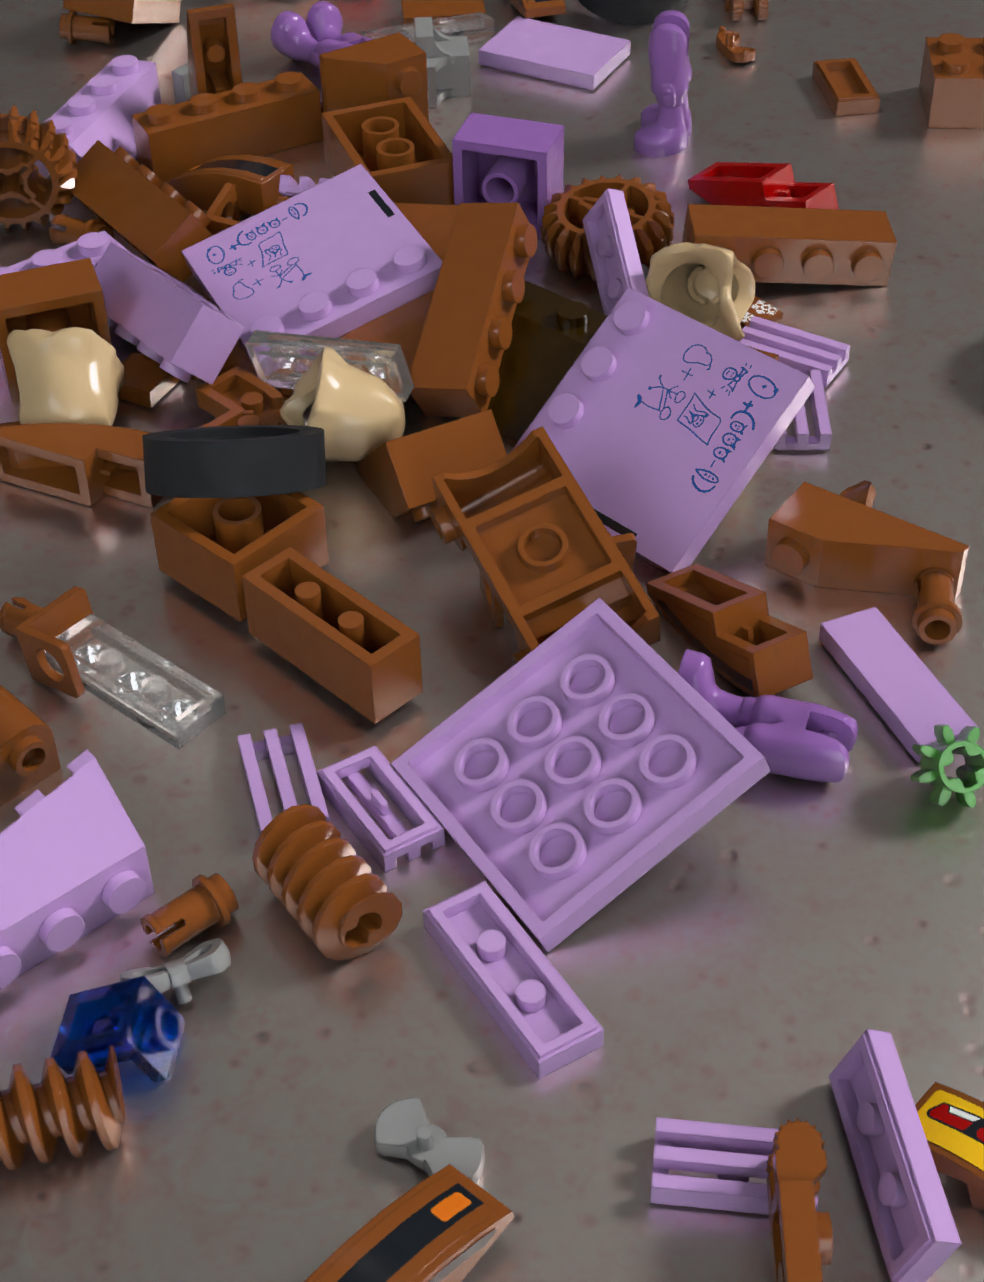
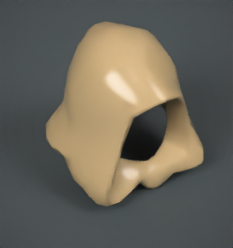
M684 242L665 247L651 256L650 268L645 279L650 298L737 341H741L745 337L740 323L755 298V279L751 269L738 261L733 251L705 243Z
M79 327L65 328L55 332L42 329L13 330L8 335L6 343L15 367L20 393V424L78 423L113 426L119 402L118 393L124 385V366L118 359L116 350L112 345L93 330Z
M324 346L311 367L296 382L293 395L283 403L280 409L281 417L287 425L305 426L303 414L306 408L313 403L306 426L324 429L326 462H359L384 442L402 437L405 431L404 405L393 390L381 378L349 365L333 348Z

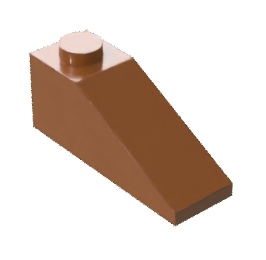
M233 3L186 10L188 76L191 97L200 93L216 94L232 90L235 85L242 83Z
M804 482L769 518L764 565L819 588L917 596L914 581L915 579L921 580L919 574L929 568H941L950 572L954 577V599H956L961 592L969 545Z

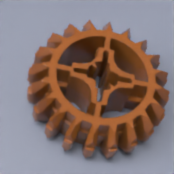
M15 104L9 110V114H1L0 112V222L3 223L6 232L10 230L13 224H20L28 232L32 221H36L45 227L50 215L56 216L61 214L64 210V204H70L74 195L69 189L75 188L78 170L76 169V154L74 149L69 148V140L66 137V133H55L56 126L52 119L41 124L38 123V115L35 109L27 117L19 115ZM38 159L49 172L46 178L38 173L39 168L34 164Z
M601 174L597 180L589 181L582 178L581 184L578 186L565 185L564 193L553 194L551 203L544 206L543 226L540 227L541 240L545 245V252L548 254L549 262L557 264L559 272L567 273L572 271L575 279L590 276L593 283L597 282L582 219L609 188L624 192L641 265L645 264L650 268L651 256L659 250L670 246L674 238V213L671 212V204L667 201L666 193L657 191L654 183L642 184L640 177L625 180L621 174L615 178H604Z

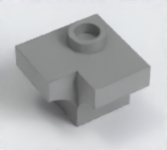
M432 17L414 18L415 44L427 54L429 108H437L441 101L448 98L471 96L470 53L467 36H447L440 33L435 28Z

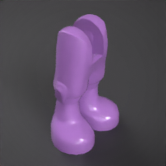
M318 1L313 4L307 13L306 22L299 14L293 11H284L277 16L271 28L273 46L280 54L297 62L312 63L319 70V54L373 39L354 32L341 34L343 27L342 16L338 8L327 1Z
M667 10L658 14L649 36L648 57L651 71V90L656 96L658 103L651 104L643 109L641 113V128L634 134V150L647 157H668L685 150L688 146V136L692 131L691 112L687 96L689 82L692 79V70L688 56L690 29L686 16L676 10Z
M686 649L678 674L765 757L770 768L769 773L818 782L837 783L845 778L850 763L848 752L852 750L858 735L857 722L854 718L835 709L811 702L770 694L745 698L721 690L715 684L711 658L702 652Z

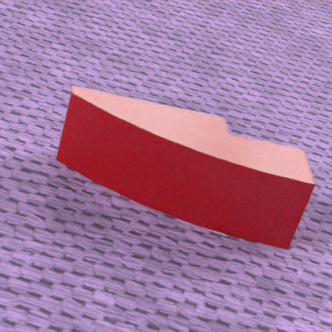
M716 162L687 180L689 189L711 205L839 209L834 183L795 182L791 163Z

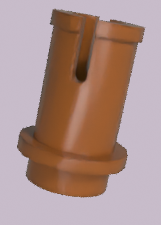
M70 10L68 14H61L59 22L60 38L68 40V43L73 45L77 41L112 45L114 39L110 36L115 34V23L113 19L78 15L77 11Z
M59 214L53 218L51 223L66 227V231L49 228L50 239L58 246L75 242L82 235L92 232L105 231L114 238L113 229L103 219L92 218L86 221Z
M929 568L919 574L921 580L915 579L914 581L917 607L911 616L912 628L923 641L933 645H941L951 641L960 631L963 624L962 612L955 605V581L952 574L945 569Z
M214 873L208 878L203 875L196 876L192 880L193 887L155 912L146 914L140 919L146 935L152 932L155 935L159 934L174 924L173 927L150 941L162 957L167 958L174 950L214 924L224 927L231 922L230 914L239 909L238 901L229 884L218 873Z

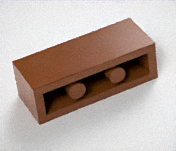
M293 548L285 549L242 575L249 633L374 724L423 692L420 634Z

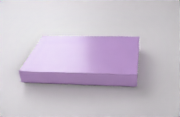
M517 16L478 50L479 64L594 90L630 55L631 40Z

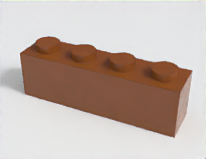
M283 72L278 74L275 79L259 83H240L235 85L232 90L216 94H196L188 101L173 105L156 104L149 107L145 112L131 115L138 162L140 165L144 164L163 183L208 159L225 155L243 154L266 156L323 140L320 90L301 72Z
M97 140L76 164V169L78 170L77 183H75V188L69 189V191L99 219H103L115 233L153 265L185 283L193 273L187 266L182 250L213 236L206 228L212 222L211 219L190 200L187 202L167 182L163 183L144 164L140 165L122 147L118 146L113 152Z
M519 202L459 204L406 385V389L426 416L467 417L488 409L491 397L497 394L499 388V367L504 350L509 348L512 341V320L516 305L522 301L525 293L524 276L529 258L535 255L537 249L536 229L528 221Z
M687 204L682 243H705L733 251L736 259L751 269L755 282L887 287L897 246V241L886 212L868 210Z

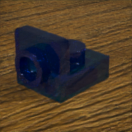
M145 976L71 994L51 1057H54L57 1065L70 1075L74 1071L77 1052L86 1051L94 1067L99 1068L105 1066L109 1046L113 1045L118 1063L132 1060L154 1083L169 1080L172 1076L178 1048L183 1037L184 1018Z

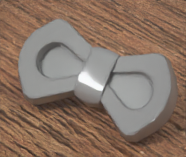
M221 938L203 942L184 957L162 966L134 968L121 973L120 990L127 1002H140L152 999L174 988L178 1004L190 1002L193 998L188 983L192 982V980L216 975L226 970L231 965L230 951Z
M417 1097L391 1103L379 1114L374 1133L375 1148L379 1155L408 1159L415 1166L425 1170L428 1177L451 1164L473 1182L477 1183L485 1165V1150L479 1138L447 1137V1134L441 1127L429 1124L425 1108Z

